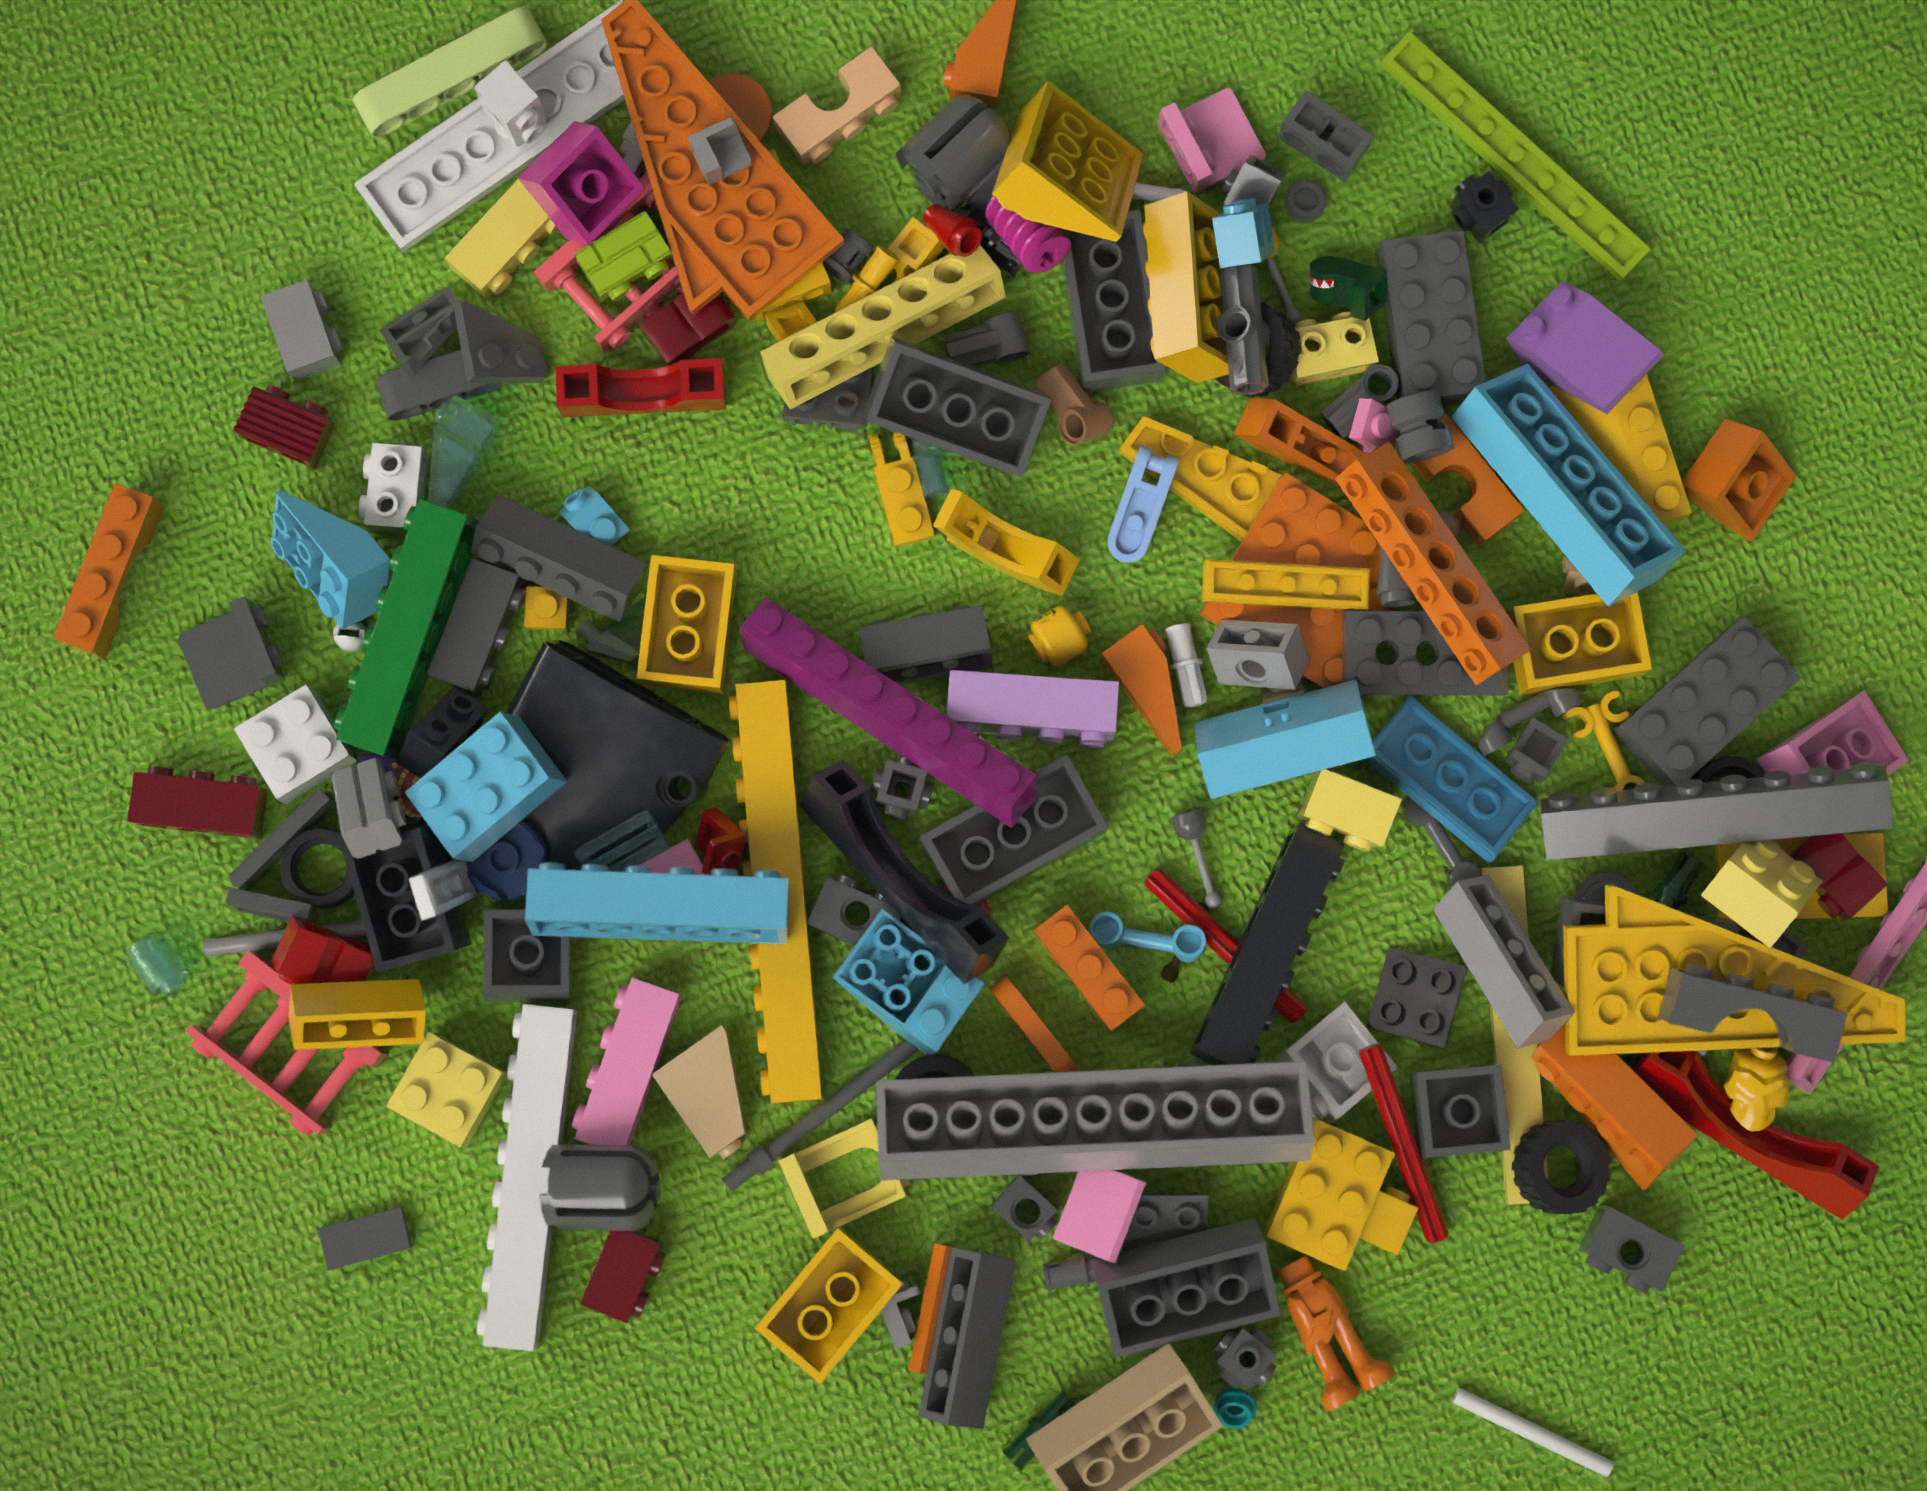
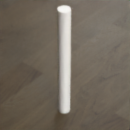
M1460 1387L1455 1391L1452 1403L1605 1477H1608L1611 1473L1614 1461Z

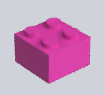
M576 121L518 177L565 238L586 245H590L645 189L597 126Z

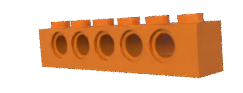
M1390 442L1357 459L1335 478L1476 686L1531 650Z

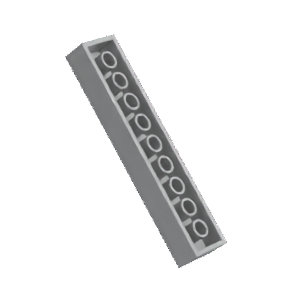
M1306 1061L876 1081L878 1156L881 1180L1310 1161L1314 1146Z

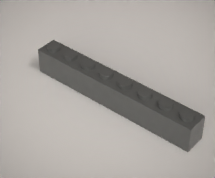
M1871 762L1857 763L1851 769L1833 770L1830 767H1814L1809 769L1807 773L1800 774L1772 771L1759 778L1746 779V777L1741 775H1730L1721 778L1720 781L1707 783L1697 779L1680 781L1676 786L1666 787L1646 783L1636 786L1634 790L1617 791L1614 788L1606 787L1595 789L1591 794L1574 795L1571 792H1557L1551 794L1548 798L1541 799V819L1546 860L1893 828L1890 785L1885 765L1877 766V764Z

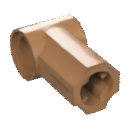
M1064 363L1054 366L1048 372L1041 375L1035 384L1038 386L1039 391L1046 393L1052 399L1050 406L1059 417L1058 429L1063 440L1071 445H1079L1104 437L1110 433L1113 419L1109 408L1103 402L1091 401Z

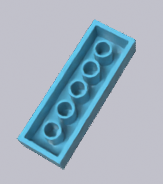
M1529 364L1474 387L1451 417L1608 607L1659 581L1686 552Z
M559 863L539 864V869H528L525 921L532 936L787 944L788 878H780V872L770 870L756 871L754 877L737 876V871L731 869H714L711 875H694L693 869L684 867L669 868L668 874L651 873V868L645 866L625 867V872H608L607 866L598 864L583 865L582 871L565 870V865Z

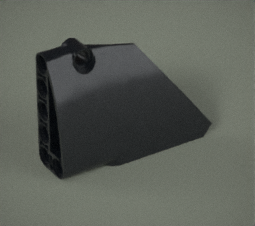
M562 640L544 641L506 711L508 714L521 718L567 780V783L523 819L531 823L542 835L547 848V863L565 865V870L582 871L583 865L598 864L607 866L608 872L625 871L627 866H638L691 804H695L705 797L708 790V782L731 742L729 738L580 648ZM681 776L686 777L692 785V791L688 798L682 796L677 789V783ZM445 849L448 861L454 860Z

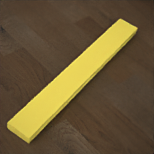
M1523 866L1480 868L1482 876H1490L1529 939ZM1490 1004L1494 1064L1501 1065L1511 1148V1150L1501 1151L1505 1202L1507 1205L1526 1204L1530 1202L1522 1198L1519 1194L1518 1186H1515L1512 1162H1514L1515 1154L1513 1153L1515 1147L1519 1145L1521 1136L1524 1133H1528L1535 1124H1543L1544 1122L1540 1073L1531 1058L1538 1045L1534 1044L1517 1048ZM1546 1156V1157H1545V1160H1544V1173H1545V1176H1546V1178H1547V1180H1548V1168H1547V1156Z

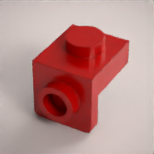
M717 807L703 811L695 845L706 854L701 870L704 875H711L714 869H738L747 834Z

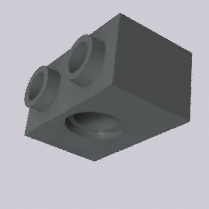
M839 874L836 881L827 877L807 924L812 928L855 946L881 909L900 922L903 918L878 891L875 897L859 891L861 883ZM862 903L869 908L870 917L865 924L854 926L846 920V911L852 904Z
M1600 1205L1578 1251L1588 1255L1586 1264L1606 1274H1609L1613 1268L1626 1275L1623 1283L1647 1294L1650 1288L1663 1292L1685 1245L1609 1206ZM1632 1240L1638 1247V1256L1632 1263L1626 1264L1620 1256V1248L1624 1242Z

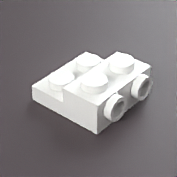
M1343 1002L1274 1059L1278 1063L1307 1062L1312 1117L1318 1120L1323 1119L1329 1124L1340 1118L1372 1090L1359 1052L1366 1046L1379 1043L1346 1002ZM1384 1051L1392 1073L1398 1067Z

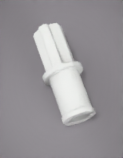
M1178 624L1164 630L1173 660L1170 670L1176 673L1183 705L1185 707H1196L1207 701L1199 667L1203 661L1202 658H1197L1190 629L1191 624Z

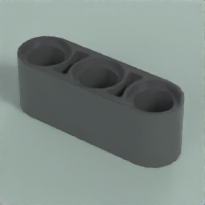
M461 350L427 360L411 377L408 376L404 368L385 373L376 379L385 413L390 421L407 419L485 395L502 386V383L467 382Z

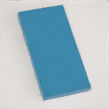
M1411 695L1373 739L1376 756L1364 759L1488 863H1491L1538 804L1534 797Z

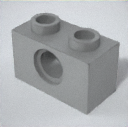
M1222 619L1207 646L1218 682L1225 685L1296 690L1309 662L1298 624Z

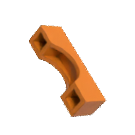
M114 483L53 639L66 646L99 658H106L120 622L119 604L126 578L139 553L146 546L150 545L165 508L157 499Z

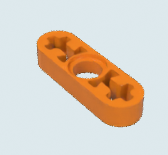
M1006 975L989 987L997 1001L1054 1073L1080 1072L1070 1056Z

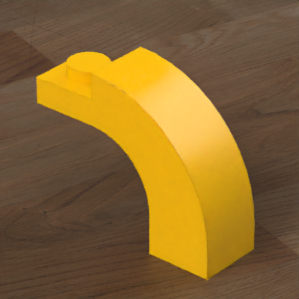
M950 490L933 524L935 528L948 536L947 541L979 561L1017 580L1063 596L1080 562L1078 557L1058 542L1033 535L1003 521L965 493L958 490Z

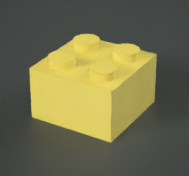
M1323 769L1314 773L1297 817L1306 820L1305 826L1326 836H1331L1332 831L1344 835V844L1366 852L1371 851L1372 847L1384 846L1402 799Z
M1774 839L1743 842L1701 896L1771 948L1822 883V880L1815 875L1809 865L1802 861H1796L1781 850L1779 844Z
M427 1032L424 1043L418 1048L386 1107L459 1147H468L504 1083L508 1072L437 1033Z

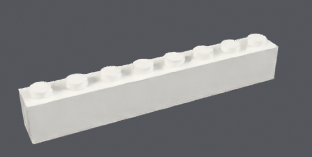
M523 1004L522 1013L516 1012L514 1016L512 1034L513 1038H519L517 1055H510L507 1077L508 1080H514L512 1097H505L502 1120L503 1122H508L509 1125L507 1139L500 1140L497 1163L504 1165L502 1182H495L492 1206L499 1207L497 1224L490 1225L487 1240V1249L494 1250L492 1267H485L483 1274L482 1292L489 1294L487 1310H480L477 1324V1335L483 1336L482 1346L526 1351L539 1349L553 1225H546L541 1211L540 1194H548L550 1168H542V1164L547 1151L552 1145L563 1144L578 1011L574 1009Z

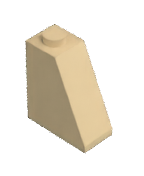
M721 1025L658 1069L652 1076L709 1158L719 1154L724 1160L744 1146L740 1138L747 1134L730 1036L726 1028Z

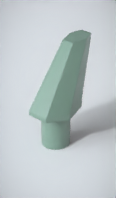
M590 620L582 623L577 629L589 643L585 648L590 654L626 663H631L639 658L637 650L611 634L608 630L601 633Z

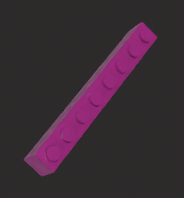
M768 598L761 602L740 627L744 651L1012 828L1037 797L1036 774Z

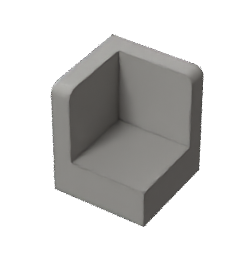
M733 117L727 118L688 137L691 151L708 186L752 165V160L739 135L737 124Z

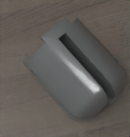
M962 94L950 100L895 153V159L901 169L907 164L909 165L913 177L920 184L917 189L932 204H940L944 208L948 205L949 210L954 212L1002 165L1007 147L1011 141V134L1004 120L993 109H988L985 102L977 97Z
M566 1144L552 1145L547 1151L542 1168H550L548 1194H540L541 1211L546 1225H555L556 1229L635 1231L645 1227L653 1217L660 1196V1181L653 1156L639 1145Z

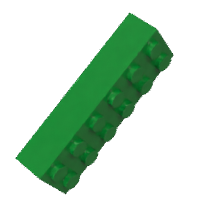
M419 499L416 507H410L404 521V530L408 532L403 547L397 546L391 558L390 570L394 572L389 587L384 585L377 598L376 609L380 610L375 627L371 625L368 627L362 642V649L366 650L361 666H355L349 679L348 689L352 690L348 705L341 706L335 719L334 729L339 730L335 740L381 756L399 757L428 679L427 672L471 555L478 520Z

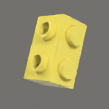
M1351 311L1333 316L1330 322L1317 324L1315 319H1308L1294 323L1296 325L1295 330L1299 332L1301 338L1299 340L1301 354H1299L1297 360L1299 363L1297 368L1291 373L1294 387L1365 373L1368 368L1377 365L1379 362L1369 318L1364 321L1351 317Z

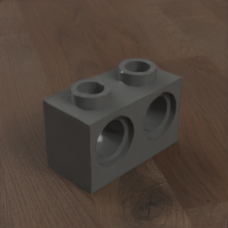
M1305 90L1283 121L1278 138L1343 182H1346L1363 158L1374 135L1307 90Z

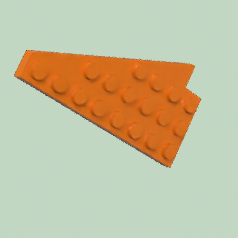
M625 0L602 18L601 22L689 311L693 315L724 291L750 322L844 245V238L638 0ZM733 117L737 124L739 135L752 160V165L708 186L691 151L688 137L727 118Z

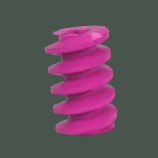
M994 196L989 201L985 213L987 222L1004 240L1006 246L1012 250L1014 256L1021 261L1022 266L1027 271L1033 273L1045 272L1054 268L1068 255L1071 249V241L1068 237L1062 235L1060 228L1025 220L1016 212L1005 209Z

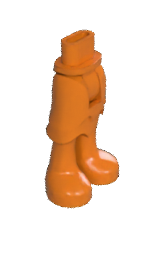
M1306 1255L1277 1270L1285 1286L1281 1292L1283 1295H1287L1289 1313L1299 1332L1301 1344H1304L1307 1356L1312 1352L1322 1373L1325 1387L1320 1398L1326 1412L1349 1402L1359 1395L1356 1386L1343 1369L1329 1343L1333 1333L1362 1391L1372 1389L1397 1374L1393 1365L1388 1360L1375 1359L1365 1349L1348 1317L1349 1310L1344 1305L1345 1302L1331 1283L1324 1278H1319L1322 1275L1321 1271L1315 1272Z

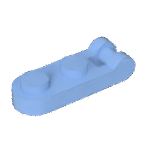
M1140 445L1108 535L1107 544L1109 552L1115 559L1120 562L1131 563L1139 560L1146 553L1180 458L1169 454L1165 458L1151 453L1152 448ZM1145 468L1161 474L1157 485L1142 480Z

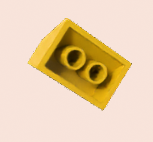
M838 1227L757 1324L755 1329L821 1384L903 1283L869 1251Z

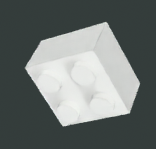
M308 685L302 686L234 728L275 798L285 804L290 803L331 778L333 771L348 767L357 762V758L349 745L335 740L339 730L334 729V720L316 691Z

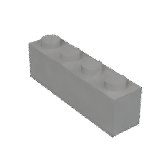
M1483 875L1457 881L1433 911L1517 1048L1549 1041L1575 1012L1490 876Z

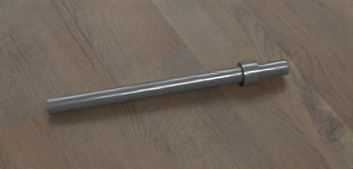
M904 1040L766 1146L762 1147L759 1145L747 1154L748 1159L723 1177L722 1180L733 1192L758 1172L761 1175L775 1165L773 1161L873 1086L876 1081L881 1080L914 1055L919 1049L912 1043Z

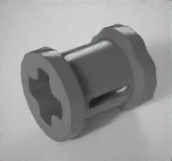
M846 229L842 233L845 244L822 263L824 268L835 278L845 284H850L853 280V272L865 257L870 258L874 251L864 239L853 231Z

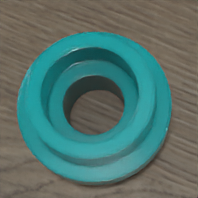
M1228 1388L1221 1391L1214 1400V1412L1219 1421L1228 1428H1243L1250 1423L1256 1414V1400L1246 1390Z

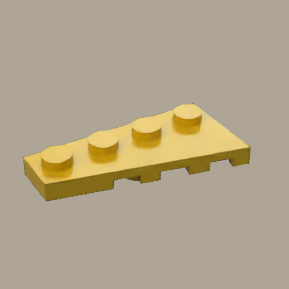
M1145 416L1142 417L1118 450L1120 454L1133 463L1135 462L1140 445L1152 448L1151 453L1167 458L1168 454L1180 458L1169 489L1241 542L1281 474L1269 470L1267 466L1230 454L1228 450L1216 445L1210 446L1193 439V436ZM1145 468L1146 473L1159 481L1160 473Z

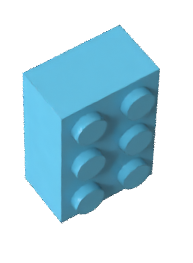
M500 711L405 793L453 859L473 862L567 783V780L521 718Z

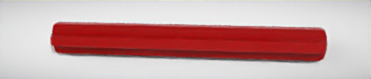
M1155 869L1145 879V886L1186 925H1194L1200 928L1205 934L1206 944L1229 964L1239 941L1162 869ZM1289 988L1284 994L1279 992L1273 1005L1291 1023L1297 1022L1308 1009L1307 1005Z
M1379 1044L1366 1046L1360 1050L1359 1055L1413 1206L1418 1208L1416 1214L1425 1239L1429 1243H1437L1446 1239L1449 1233L1383 1048Z

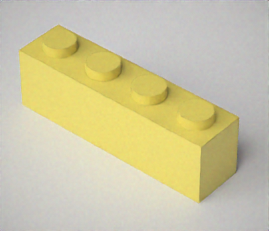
M518 179L449 252L445 259L455 273L487 300L493 293L498 295L503 292L512 280L511 274L521 263L526 265L532 261L540 250V242L548 234H556L559 229Z

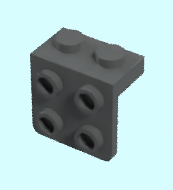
M245 596L229 602L232 612L186 630L178 638L203 704L209 709H216L285 680L281 670V666L285 665L283 656L276 642L270 643L265 628L269 627L266 614L260 604L255 605Z

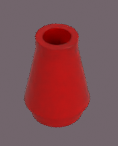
M940 204L931 205L924 213V224L932 230L951 255L967 257L979 247L982 240V232L975 220L948 210Z

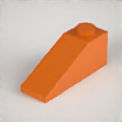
M995 0L957 49L955 63L947 62L943 86L950 88V100L965 94L981 99L990 109H998L1018 0Z
M1250 397L1233 434L1262 452L1338 487L1340 485L1335 478L1357 459L1367 454L1276 399Z
M1141 624L1102 652L1100 660L1115 681L1119 682L1123 692L1173 759L1181 752L1182 746L1167 657L1163 653L1167 650V647L1154 629L1148 632Z

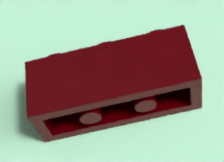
M148 766L147 773L134 772L127 822L138 826L261 839L268 790L257 786L256 778L232 775L230 782L214 781L215 774L201 771H190L189 778L173 776L174 769Z

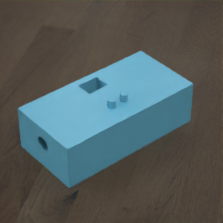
M1356 679L1279 701L1194 722L1197 755L1210 799L1376 756Z

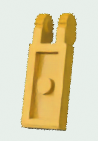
M894 432L893 440L901 460L885 464L883 456L884 449L881 439L878 438L877 434L868 436L876 465L874 473L895 548L935 538L914 457H910L905 435Z

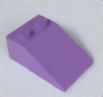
M1564 281L1506 338L1522 366L1529 364L1541 379L1605 414H1608L1664 356L1658 347L1593 296Z

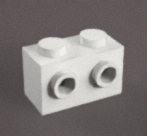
M372 443L371 455L366 454L363 462V477L368 479L367 495H361L359 502V518L364 520V525L371 532L407 535L408 531L404 530L406 515L411 506H417L419 499L424 500L428 454L422 447Z

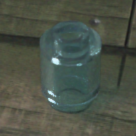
M150 933L127 950L126 953L131 959L129 962L130 966L153 996L163 993L165 997H168L185 985L186 981L183 977L187 974L188 969L164 938L159 939L155 933Z

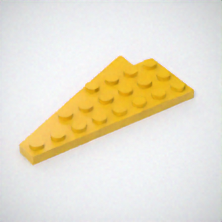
M1612 884L1605 885V924L1563 926L1564 996L1575 1012L1565 1023V1053L1569 1056L1781 1047L1778 1031L1773 1020L1766 1012L1760 1009L1736 1011L1725 1017L1712 1033L1670 1024L1659 1018L1671 967L1685 970L1687 963L1709 968L1712 970L1711 977L1726 980L1728 973L1753 979L1752 987L1767 990L1768 984L1772 983L1794 989L1793 997L1808 1000L1809 993H1814L1835 999L1834 1007L1848 1013L1840 1044L1905 1042V999L1773 947L1769 948L1765 944Z

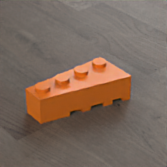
M1565 1024L1549 1041L1542 1042L1531 1057L1535 1062L1538 1072L1546 1080L1553 1083L1591 1130H1595L1599 1134V1139L1604 1141L1607 1149L1643 1191L1673 1165L1698 1136L1617 1054L1575 1056L1566 1054Z

